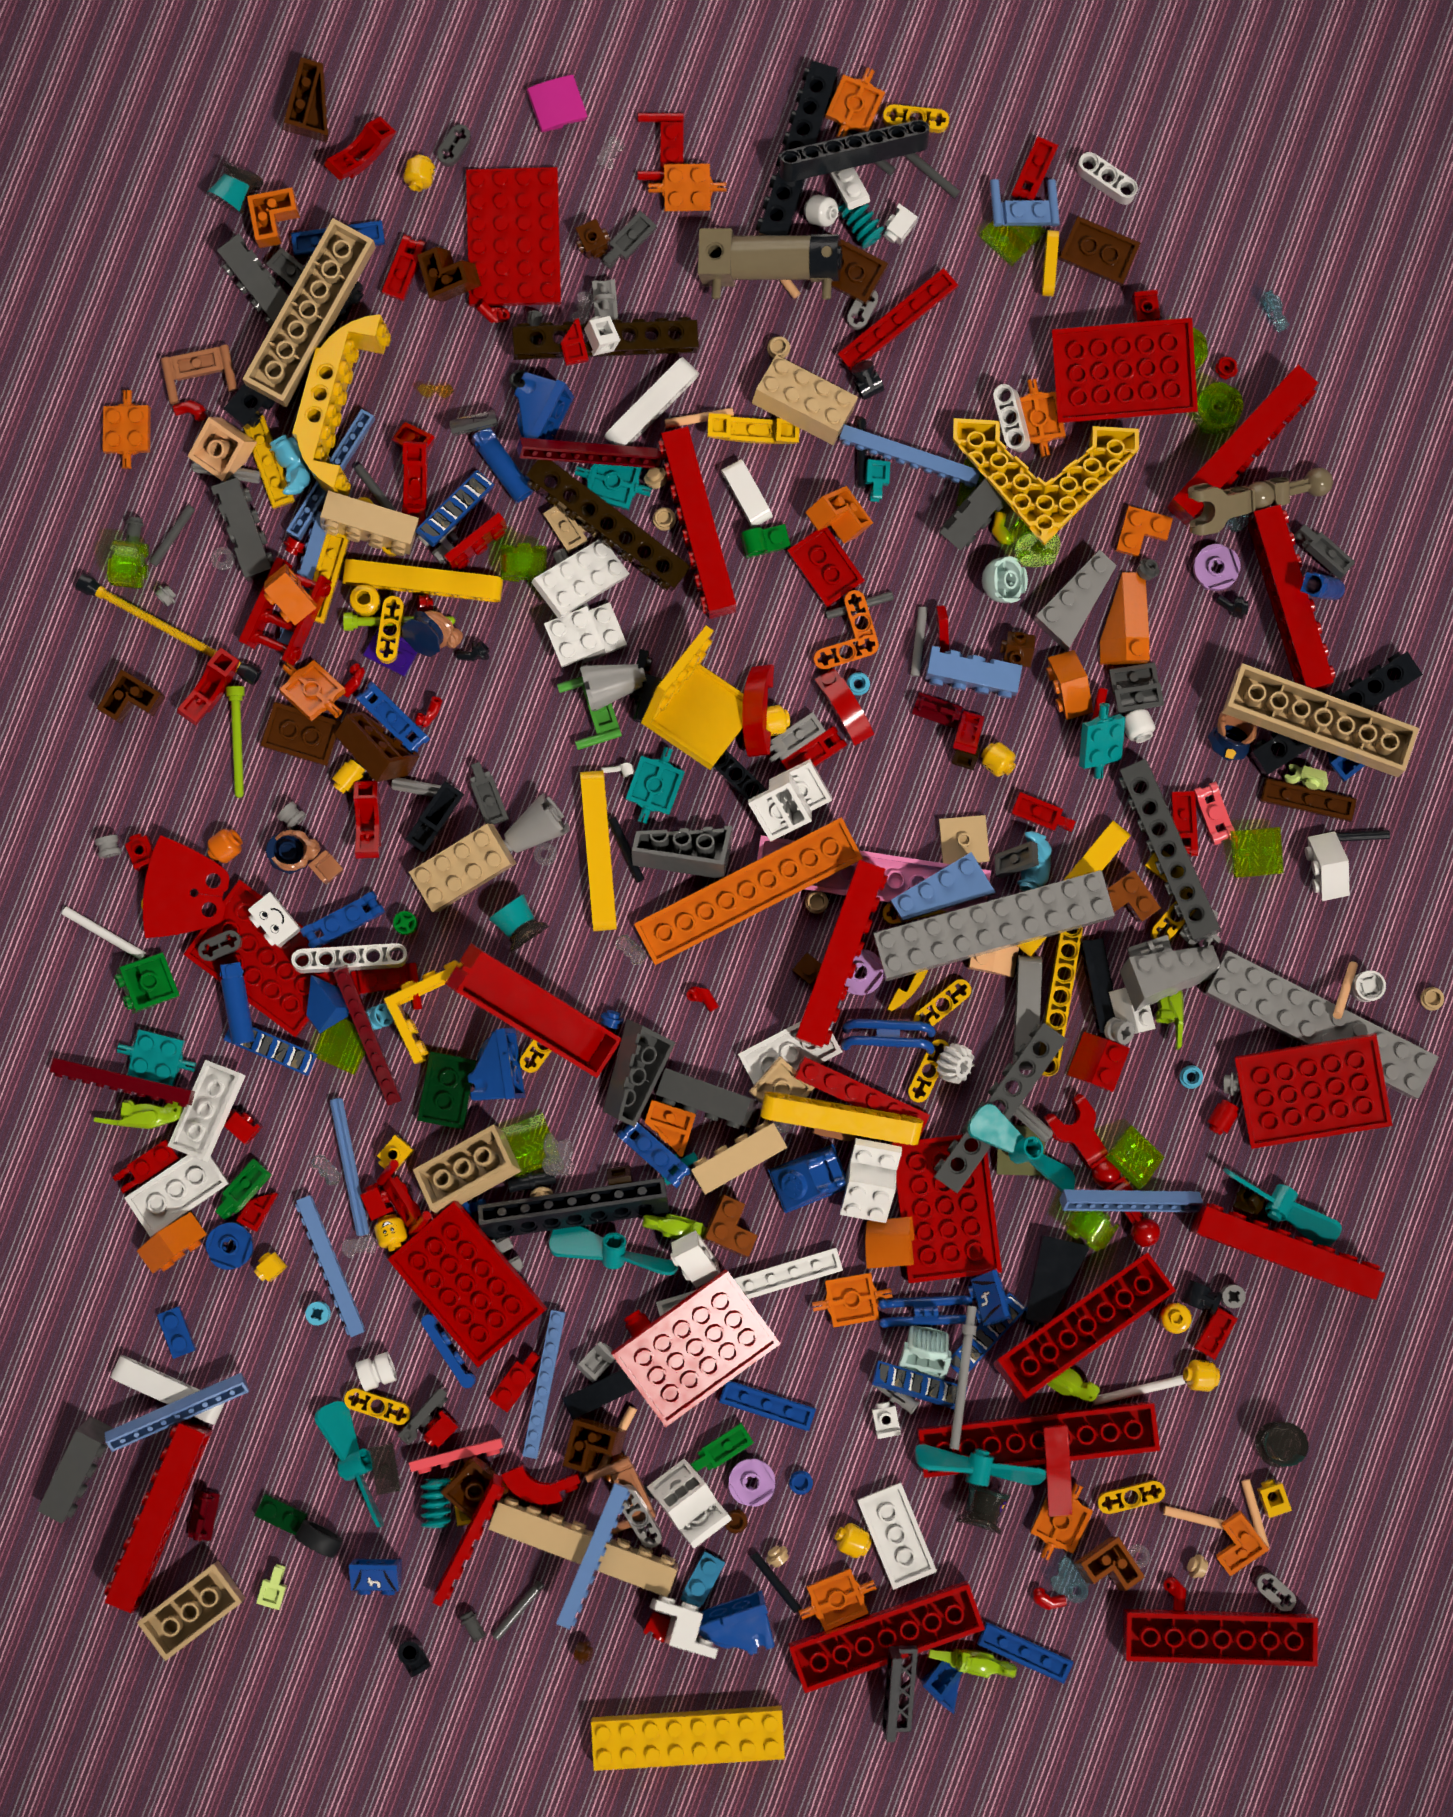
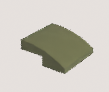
M1012 1124L1024 1138L1037 1137L1042 1142L1043 1154L1045 1153V1142L1026 1125ZM997 1148V1175L1044 1176L1029 1162L1016 1164L1009 1158L1008 1152Z

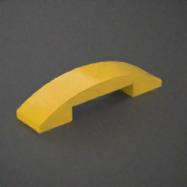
M708 413L707 437L760 444L799 443L800 428L781 418L769 420Z
M928 970L916 973L906 992L898 988L887 1011L892 1012L904 1004L921 985Z

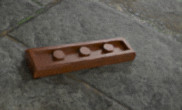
M1268 778L1264 780L1260 802L1352 822L1357 801L1356 798L1313 790L1308 787Z

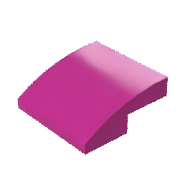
M573 75L552 79L527 89L541 132L561 129L565 124L585 121L588 117Z

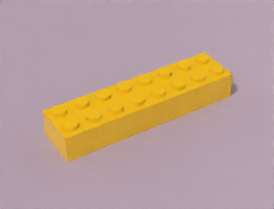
M782 1706L592 1717L591 1720L594 1771L785 1759Z

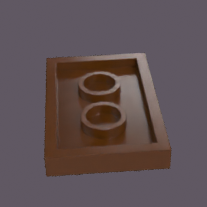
M1077 216L1059 260L1122 287L1141 243Z
M841 239L843 257L840 280L832 281L831 288L867 305L887 270L888 263Z
M274 702L260 746L328 767L337 740L334 734L342 722L321 715L311 722L297 708Z

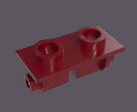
M919 692L912 714L956 729L963 707Z
M197 1490L188 1537L196 1541H211L220 1494Z

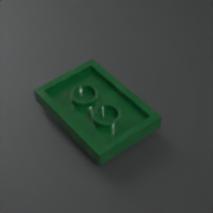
M430 1052L417 1121L464 1129L473 1084L468 1083L467 1076L475 1069L477 1060Z

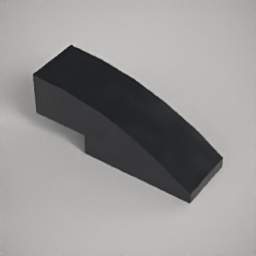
M444 781L406 837L405 842L425 854L464 794Z
M623 1369L562 1399L573 1420L634 1391L636 1388Z

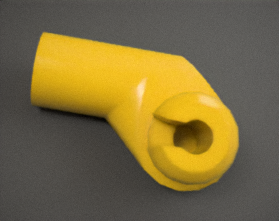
M995 512L992 534L999 543L1011 545L1014 542V535L1004 526L1007 514Z

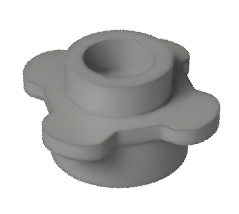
M1231 1072V1075L1224 1076V1093L1235 1096L1236 1092L1240 1090V1085L1236 1073Z

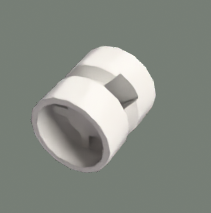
M1376 971L1361 972L1355 975L1350 993L1360 1002L1375 1001L1386 990L1385 979Z
M388 1351L376 1355L373 1361L367 1358L356 1362V1370L364 1391L377 1388L379 1382L385 1385L397 1380L396 1371Z

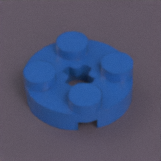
M229 1222L221 1224L214 1228L207 1237L206 1252L211 1262L218 1268L232 1270L242 1267L250 1260L253 1254V1236L244 1226L238 1223ZM231 1239L234 1241L236 1249L228 1253L224 1243L229 1242Z

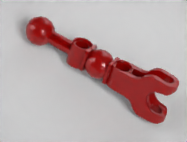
M1078 1093L1072 1099V1105L1077 1113L1073 1124H1063L1054 1114H1047L1043 1117L1044 1124L1053 1131L1052 1137L1054 1140L1071 1144L1088 1170L1092 1169V1178L1098 1186L1103 1187L1102 1190L1134 1191L1125 1177H1121L1119 1165L1114 1160L1109 1159L1111 1156L1094 1131L1096 1112L1082 1094ZM1123 1211L1132 1224L1131 1237L1137 1245L1150 1247L1159 1240L1160 1228L1153 1219L1143 1217L1141 1212Z

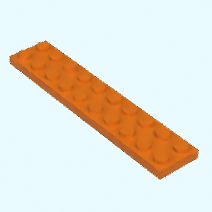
M840 817L634 923V926L651 959L657 965L858 862L859 859L862 860L863 857L843 818Z

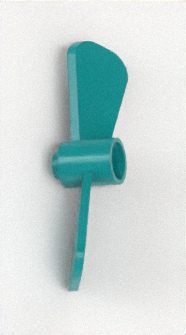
M987 1104L981 1106L972 1116L967 1126L968 1134L971 1137L1008 1152L1009 1158L1016 1164L1029 1162L1061 1192L1067 1189H1075V1176L1068 1166L1043 1154V1144L1037 1137L1024 1138L995 1105Z
M1224 1167L1223 1171L1230 1177L1269 1200L1265 1207V1212L1272 1221H1288L1302 1235L1313 1241L1315 1246L1319 1244L1329 1247L1340 1236L1342 1231L1341 1224L1335 1219L1296 1203L1298 1194L1291 1187L1278 1184L1272 1195H1269L1235 1172Z
M582 1226L553 1230L549 1240V1250L556 1257L601 1260L602 1264L609 1269H619L625 1262L662 1275H673L678 1270V1266H675L672 1260L626 1251V1238L619 1233H609L603 1238Z
M335 1401L321 1407L315 1413V1423L340 1459L337 1467L339 1476L346 1481L357 1479L375 1525L378 1528L384 1526L379 1509L362 1476L374 1469V1458L367 1449L362 1448L359 1450L350 1409L342 1401Z
M926 1444L917 1445L915 1449L916 1462L920 1467L932 1471L966 1473L965 1482L976 1485L989 1486L990 1476L1024 1485H1038L1046 1478V1471L1043 1469L993 1463L994 1457L989 1456L990 1452L986 1450L976 1449L975 1453H970V1457Z

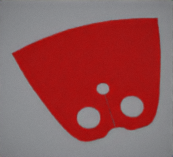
M160 835L149 862L144 885L143 927L145 938L183 934L205 929L221 922L225 913V904L222 897L229 885L228 872L199 852ZM215 873L220 876L221 883L217 888L207 886L206 878L209 874ZM192 889H197L198 893L200 894H198L196 897H192L190 895V891ZM207 902L213 903L217 908L216 914L212 917H206L202 913V906Z

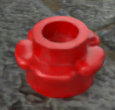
M1222 357L1215 365V371L1219 373L1222 379L1234 377L1238 371L1237 362L1231 357Z
M292 536L283 541L286 545L285 550L296 556L298 553H304L305 543Z
M427 593L424 596L418 595L417 611H433V599L429 598Z

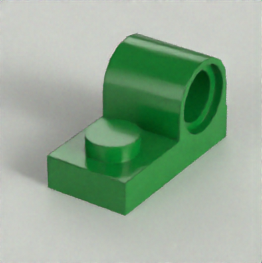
M785 524L767 529L753 528L742 532L740 535L746 559L791 548Z

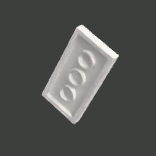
M602 538L532 580L531 583L558 619L626 579L630 574L614 552L600 541Z
M800 1021L739 1053L738 1056L755 1085L780 1056L797 1071L803 1056L821 1064L842 1053V1050L833 1033L828 1046L824 1044L822 1049L795 1040Z
M205 1060L192 1091H195L192 1106L187 1105V1107H184L168 1147L208 1163L245 1079V1075Z
M187 1155L126 1196L125 1200L148 1235L152 1237L230 1183L212 1156H210L207 1163Z
M901 1482L857 1499L893 1590L937 1572Z

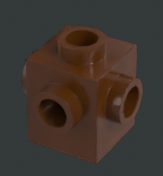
M597 219L575 228L579 239L575 241L581 254L585 252L587 259L591 257L594 259L599 258L606 253L605 251L609 250L607 242L610 241V237L605 228H600Z
M1008 631L1007 639L1002 640L1000 646V653L1004 654L1003 661L1030 668L1035 650L1036 636Z

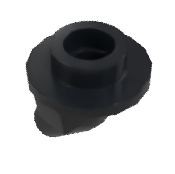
M1222 595L1216 600V603L1232 612L1233 617L1243 619V616L1248 614V601H1244L1243 596L1235 598L1234 603Z
M473 641L472 652L458 651L457 660H488L490 658V650L482 641Z

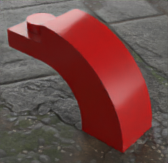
M379 116L367 123L359 136L347 148L328 158L324 166L339 181L348 176L352 179L377 159L393 139L396 131Z
M220 647L207 663L199 683L178 707L177 713L196 726L207 712L210 713L226 691V687L231 683L240 660Z
M835 668L814 679L854 746L875 735L857 699Z
M357 781L354 782L353 796L356 818L355 857L356 859L379 858L381 810L378 782Z
M524 1464L501 1474L504 1483L515 1495L525 1501L543 1505L563 1501L564 1498L561 1491L565 1490V1493L572 1492L579 1488L578 1484L582 1481L579 1472H576L554 1482H541L534 1479L528 1473Z

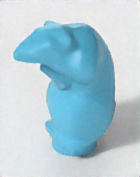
M283 435L269 443L271 446L269 450L274 452L278 464L286 468L285 479L287 487L282 491L283 494L296 495L308 486L311 480V473L303 460L296 439L293 437L287 438L286 435Z
M1033 831L1026 832L1025 838L1027 842L1033 841L1037 843L1039 865L1021 871V880L1017 881V884L1020 885L1022 891L1045 886L1050 875L1051 845L1046 841V836Z

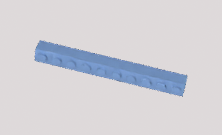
M363 409L360 410L332 455L330 464L340 465L344 471L375 421V417ZM317 481L286 530L288 534L298 540H301L313 521L314 515H317L327 496V492L320 487Z
M845 424L840 435V441L843 445H853L858 450H867L872 455H882L887 460L894 459L902 465L904 463L909 464L913 469L920 468L925 473H935L940 478L945 479L947 477L952 482H962L970 488L977 486L981 475L978 469Z
M319 511L313 517V529L310 528L308 535L310 539L305 544L304 550L306 552L300 561L302 566L297 571V574L313 580L326 536L324 529L320 528L321 512ZM303 587L305 591L309 593L310 589ZM280 628L281 636L277 641L288 645L293 632Z
M1067 1189L1063 1190L1059 1198L1063 1211L1199 1212L1203 1205L1200 1192Z
M312 1195L296 1200V1209L298 1213L301 1212L302 1224L308 1229L306 1234L309 1240L312 1239L314 1244L312 1249L314 1253L318 1254V1264L324 1269V1279L328 1280L330 1284L328 1289L331 1294H334V1304L336 1308L339 1307L341 1313H339L341 1321H344L346 1324L345 1331L347 1335L353 1337L365 1332L366 1329Z
M551 1310L522 1455L524 1457L538 1458L566 1312Z
M239 1373L105 1432L106 1443L113 1452L248 1393L247 1381L242 1373Z
M615 1482L556 1624L569 1630L571 1626H575L578 1619L575 1616L577 1612H581L583 1604H581L582 1599H586L589 1593L587 1587L589 1584L592 1585L595 1578L593 1573L595 1570L598 1571L601 1564L599 1562L600 1556L604 1557L607 1550L605 1544L610 1542L613 1534L610 1532L612 1528H616L619 1521L616 1518L618 1514H622L625 1507L622 1506L623 1501H627L630 1492H628L629 1487Z

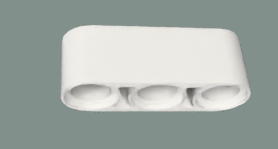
M1092 152L1084 153L1080 157L1077 173L1082 179L1122 205H1127L1134 200L1138 186L1132 178ZM1090 162L1094 168L1090 170L1085 169L1083 163ZM1109 175L1113 181L1105 182L1101 176ZM1123 187L1129 188L1132 194L1124 195L1120 189Z
M1001 384L996 387L993 395L1005 443L1016 452H1024L1030 446V436L1019 394L1011 386ZM1006 391H1010L1011 396L1009 400L1003 402V394ZM1016 413V420L1008 424L1009 415ZM1018 435H1021V443L1017 446H1014V438Z
M742 459L721 470L727 485L752 528L773 517Z

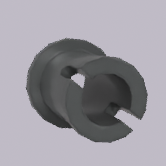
M129 517V520L126 521L128 526L125 545L139 547L141 528L145 525L142 523L143 519Z
M470 1610L459 1618L461 1619L460 1624H464L474 1643L487 1634L478 1622L477 1614Z

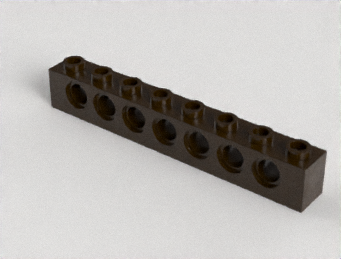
M680 317L678 321H668V318H657L652 322H646L645 319H634L632 322L623 323L622 320H612L620 338V342L613 352L593 356V349L589 340L585 342L588 357L697 353L699 348L697 320H691L690 317ZM574 321L564 322L563 325H553L551 322L540 323V326L520 323L517 324V327H512L513 360L563 358L561 345L555 343L553 337L556 335L564 337ZM588 321L586 322V324H580L582 334L586 335L584 329L588 324ZM676 331L679 333L680 338L672 339L669 337L668 332ZM626 332L631 333L634 339L626 341L623 339L622 334ZM654 332L657 335V339L649 340L646 338L645 333ZM538 336L542 339V343L538 345L532 344L530 338Z
M537 460L526 474L524 480L527 481L526 485L536 493L540 491L546 496L545 500L554 507L559 505L563 508V513L569 519L580 521L585 531L591 535L595 533L601 537L600 541L606 547L617 549L622 559L628 563L632 561L638 565V570L643 575L654 577L657 580L656 584L663 590L668 591L669 589L673 592L691 568L685 561L553 461ZM552 477L556 480L557 485L549 488L545 485L544 480ZM566 491L572 492L575 495V500L567 502L563 498V493ZM585 505L591 506L594 514L586 516L582 513L581 508ZM604 519L609 520L612 523V529H602L600 521ZM623 533L628 534L631 538V543L622 544L619 541V535ZM642 547L646 548L649 551V557L645 559L639 557L637 550ZM660 561L665 562L668 566V571L664 573L659 572L656 568V563Z

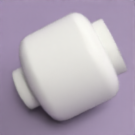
M813 195L805 203L804 214L807 221L813 225L828 227L838 217L837 202L831 197Z
M1138 709L1125 712L1124 731L1128 739L1136 741V743L1149 740L1153 736L1156 727L1148 710Z

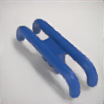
M851 1019L846 1021L842 1027L843 1032L846 1034L850 1033L853 1028L877 1029L876 1036H850L843 1039L841 1048L845 1051L849 1050L852 1045L923 1048L928 1054H933L935 1051L933 1043L928 1040L900 1038V1030L923 1031L927 1033L928 1037H934L936 1034L935 1028L926 1022Z
M970 1296L882 1299L878 1302L881 1309L913 1307V1316L882 1318L879 1321V1325L882 1328L965 1324L966 1314L939 1315L937 1306L971 1305L973 1300Z

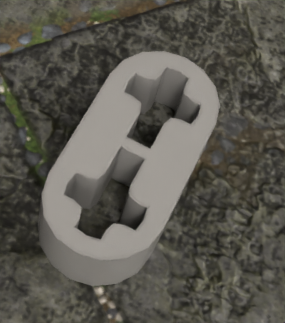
M876 291L872 294L873 302L869 301L866 308L863 307L861 302L854 301L847 317L848 325L853 330H862L868 324L878 303ZM862 311L861 319L863 322L854 324L852 316L857 317L859 312Z
M1264 1572L1257 1576L1255 1581L1256 1588L1278 1609L1290 1611L1296 1605L1295 1595L1274 1575ZM1264 1578L1266 1580L1272 1579L1270 1584L1275 1588L1273 1592L1267 1587L1262 1589L1264 1584L1261 1581ZM1278 1592L1283 1596L1290 1595L1288 1597L1290 1601L1288 1605L1284 1603L1280 1605L1281 1599L1276 1596Z

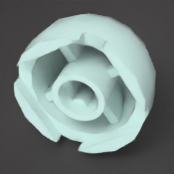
M1012 556L997 558L985 567L982 574V586L986 595L993 601L1000 603L1017 602L1021 599L1019 598L1021 594L1026 592L1028 584L1027 571L1025 567H1021L1017 562L1020 561L1018 558Z

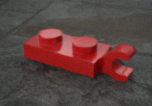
M1022 792L1019 793L1011 813L1013 816L1053 832L1056 826L1072 832L1076 823L1072 819L1061 816L1062 808Z
M532 1351L523 1364L517 1360L492 1393L489 1400L508 1413L536 1375L531 1369L540 1356Z

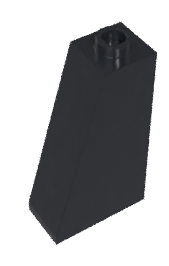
M1041 1235L1026 1310L1023 1316L1024 1319L1029 1320V1325L1042 1327L1043 1323L1048 1324L1051 1321L1086 1257L1090 1246Z

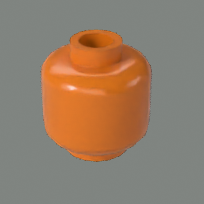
M222 829L208 840L209 850H207V853L213 861L218 860L221 863H228L241 853L243 841L236 831Z

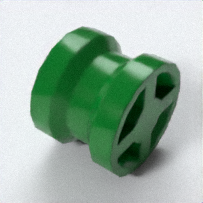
M402 911L394 917L393 925L400 934L411 935L418 928V920L412 913Z

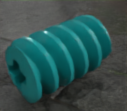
M844 203L838 208V211L843 212L841 215L843 219H848L846 222L847 226L853 227L851 230L853 234H858L856 238L858 242H863L861 245L863 249L872 246L881 238V232L884 230L883 226L875 227L879 219L871 221L870 218L874 215V212L866 213L869 204L849 210Z
M425 1478L423 1480H426L427 1484L421 1485V1488L427 1490V1493L421 1495V1498L428 1500V1502L422 1504L421 1508L427 1509L428 1512L421 1514V1517L428 1519V1522L421 1524V1527H448L444 1524L451 1522V1518L445 1516V1514L450 1513L451 1508L444 1505L449 1504L450 1501L441 1494V1491L451 1480L448 1478Z

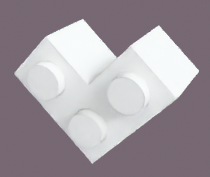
M1333 831L1308 837V847H1305V855L1307 860L1312 862V871L1315 875V879H1312L1314 892L1319 893L1322 901L1350 896L1349 860L1336 832Z

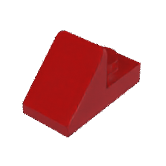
M404 422L391 440L401 448H403V441L426 442L428 453L434 445L435 437L424 430Z

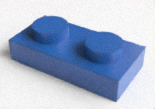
M181 1306L157 1314L173 1359L196 1350Z

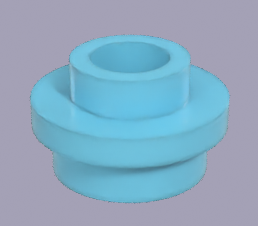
M856 672L849 676L847 685L854 695L861 696L869 690L870 681L865 674ZM859 680L862 682L863 686L861 688H856L854 686V682Z
M1189 1065L1181 1070L1179 1079L1184 1087L1194 1089L1201 1085L1203 1073L1198 1067ZM1188 1073L1195 1075L1194 1081H1188Z

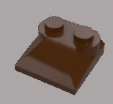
M474 1457L466 1461L463 1469L442 1489L441 1494L471 1520L493 1475L497 1473L484 1461ZM502 1481V1486L505 1487L502 1497L509 1489L504 1481ZM495 1499L492 1507L498 1502V1500Z

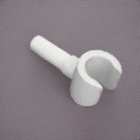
M623 763L614 767H601L604 773L621 771L623 778L635 774L634 767L630 763Z

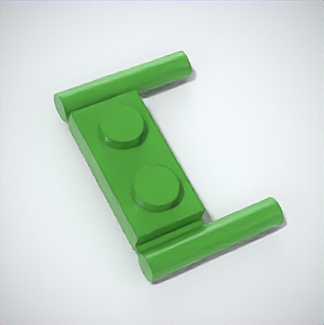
M582 676L557 684L559 693L582 686L597 735L575 741L577 750L622 736L612 703L597 711H591Z

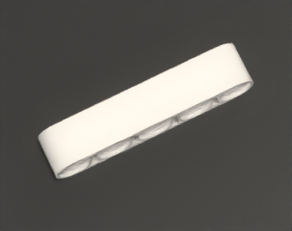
M683 357L678 359L607 431L604 437L612 445L631 446L696 380L699 372Z
M391 943L299 949L293 953L291 961L294 969L299 973L333 972L334 969L346 964L350 971L399 968L406 964L408 955L403 945ZM395 950H400L404 954L403 958L399 961H394L390 957L391 953ZM370 952H377L380 958L376 962H370L367 960V955ZM348 953L356 955L355 962L351 964L345 963L343 958ZM328 954L333 957L329 965L320 963V958L323 955ZM300 956L309 958L308 964L303 967L298 966L296 960Z
M120 1355L110 1376L113 1380L165 1404H171L200 1391L189 1384L124 1355ZM225 1403L194 1417L210 1424H216Z

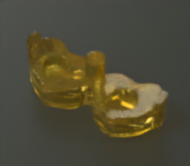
M421 384L417 388L420 394L427 399L434 396L435 393L446 399L454 392L453 387L449 384L446 386L438 385L437 387L432 384L427 386Z

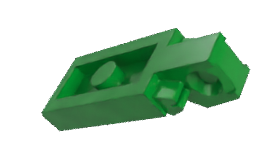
M252 1159L222 1193L223 1197L221 1200L223 1203L215 1212L225 1220L233 1213L237 1214L272 1174L256 1159Z
M739 1423L697 1452L700 1457L690 1463L691 1467L696 1472L705 1466L708 1470L715 1469L754 1442L743 1424Z

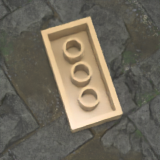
M776 355L756 388L752 404L834 446L843 430L844 424L847 423L854 410L858 397Z
M328 490L320 516V528L324 529V532L336 536L339 533L345 535L350 541L359 542L362 540L368 542V545L373 548L382 549V547L391 549V552L396 555L404 556V554L410 555L419 518Z
M485 824L409 871V874L431 911L439 912L517 863L494 824Z
M766 1121L754 1128L756 1130L755 1134L748 1137L747 1133L734 1140L736 1143L734 1146L727 1148L724 1145L714 1151L716 1156L707 1160L705 1156L693 1163L695 1168L691 1171L704 1194L711 1192L788 1148L774 1123L769 1125Z
M492 1125L413 1169V1172L430 1210L439 1215L452 1202L458 1201L462 1205L521 1172V1169L504 1131Z
M216 1561L139 1620L137 1624L166 1661L241 1604L246 1597L220 1562Z

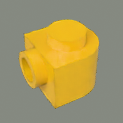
M267 1252L258 1260L260 1264L254 1272L262 1281L266 1279L268 1282H272L288 1266L276 1252L272 1254Z

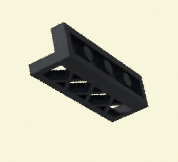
M1100 938L1090 941L1085 940L1080 943L1097 1034L1105 1033L1106 1023L1115 1017L1109 992L1113 991L1104 940Z
M917 1645L888 1646L882 1731L886 1742H896V1732H911L918 1655ZM901 1654H911V1659L903 1665ZM905 1672L909 1676V1680L900 1685L901 1674ZM904 1693L908 1698L899 1706V1695ZM899 1714L906 1717L905 1724H897Z

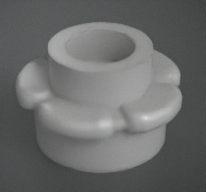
M159 586V590L155 593L159 600L166 607L172 603L175 604V593L168 586L164 589L162 586Z

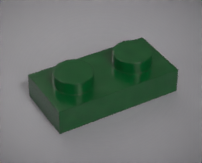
M264 1494L254 1516L296 1535L302 1522L306 1520L308 1513L275 1497Z

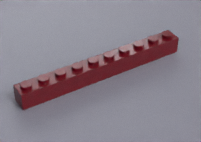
M520 438L517 446L519 458L643 468H658L661 460L659 448L533 438Z
M346 964L334 969V976L387 1105L402 1101L401 1094L348 965Z
M53 1058L50 1072L54 1073L56 1077L62 1078L64 1075L73 1081L81 1079V1083L90 1084V1082H94L95 1086L104 1088V1085L109 1086V1089L115 1091L119 1088L123 1089V1093L127 1094L136 1092V1096L145 1098V1095L151 1096L150 1099L157 1101L161 1098L165 1099V1103L173 1104V1102H177L178 1106L182 1107L192 1106L195 1091L58 1058Z

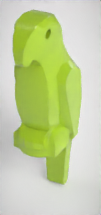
M1182 990L1173 996L1160 999L1157 1002L1159 1010L1155 1013L1157 1023L1170 1024L1174 1022L1176 1027L1175 1049L1177 1050L1182 1047L1184 1002Z
M128 1099L122 1102L120 1114L121 1118H123L122 1120L94 1118V1122L122 1127L153 1129L178 1121L183 1112V1107L178 1106L177 1102H173V1104L168 1103L162 1107L152 1103L136 1104L132 1099Z
M646 1214L642 1223L644 1228L660 1231L664 1237L679 1239L695 1230L702 1238L706 1230L703 1223L672 1214H667L664 1217Z
M1071 1368L1047 1384L1062 1395L1076 1396L1087 1402L1094 1401L1100 1392L1097 1385L1091 1382H1083L1079 1374Z
M929 1649L927 1656L928 1658L947 1662L959 1672H967L984 1678H989L990 1675L994 1674L1014 1678L1017 1667L1013 1663L995 1659L993 1654L971 1649H953L951 1651Z

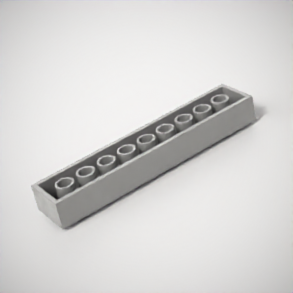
M1102 870L879 931L873 933V938L885 980L889 981L1113 919L1115 914Z
M1230 951L1223 952L1219 960L1221 966L1209 980L1203 994L1304 1045L1376 1033L1385 1085L1411 1099H1419L1439 1058L1438 1056L1345 1009L1342 1018L1336 1019L1333 1017L1335 1004Z

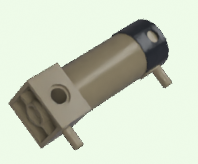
M699 228L698 276L703 287H712L711 297L713 299L721 298V287H735V280H811V282H822V298L829 300L831 298L832 281L840 280L843 256L839 234H811V236L734 235L732 228Z

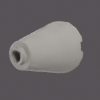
M637 664L586 665L580 667L591 711H597L642 688V682L646 681L643 667L638 669Z
M543 793L507 830L503 841L510 852L514 850L516 853L565 835L570 831L568 823L563 824L562 818L564 815L550 797L545 799V793Z

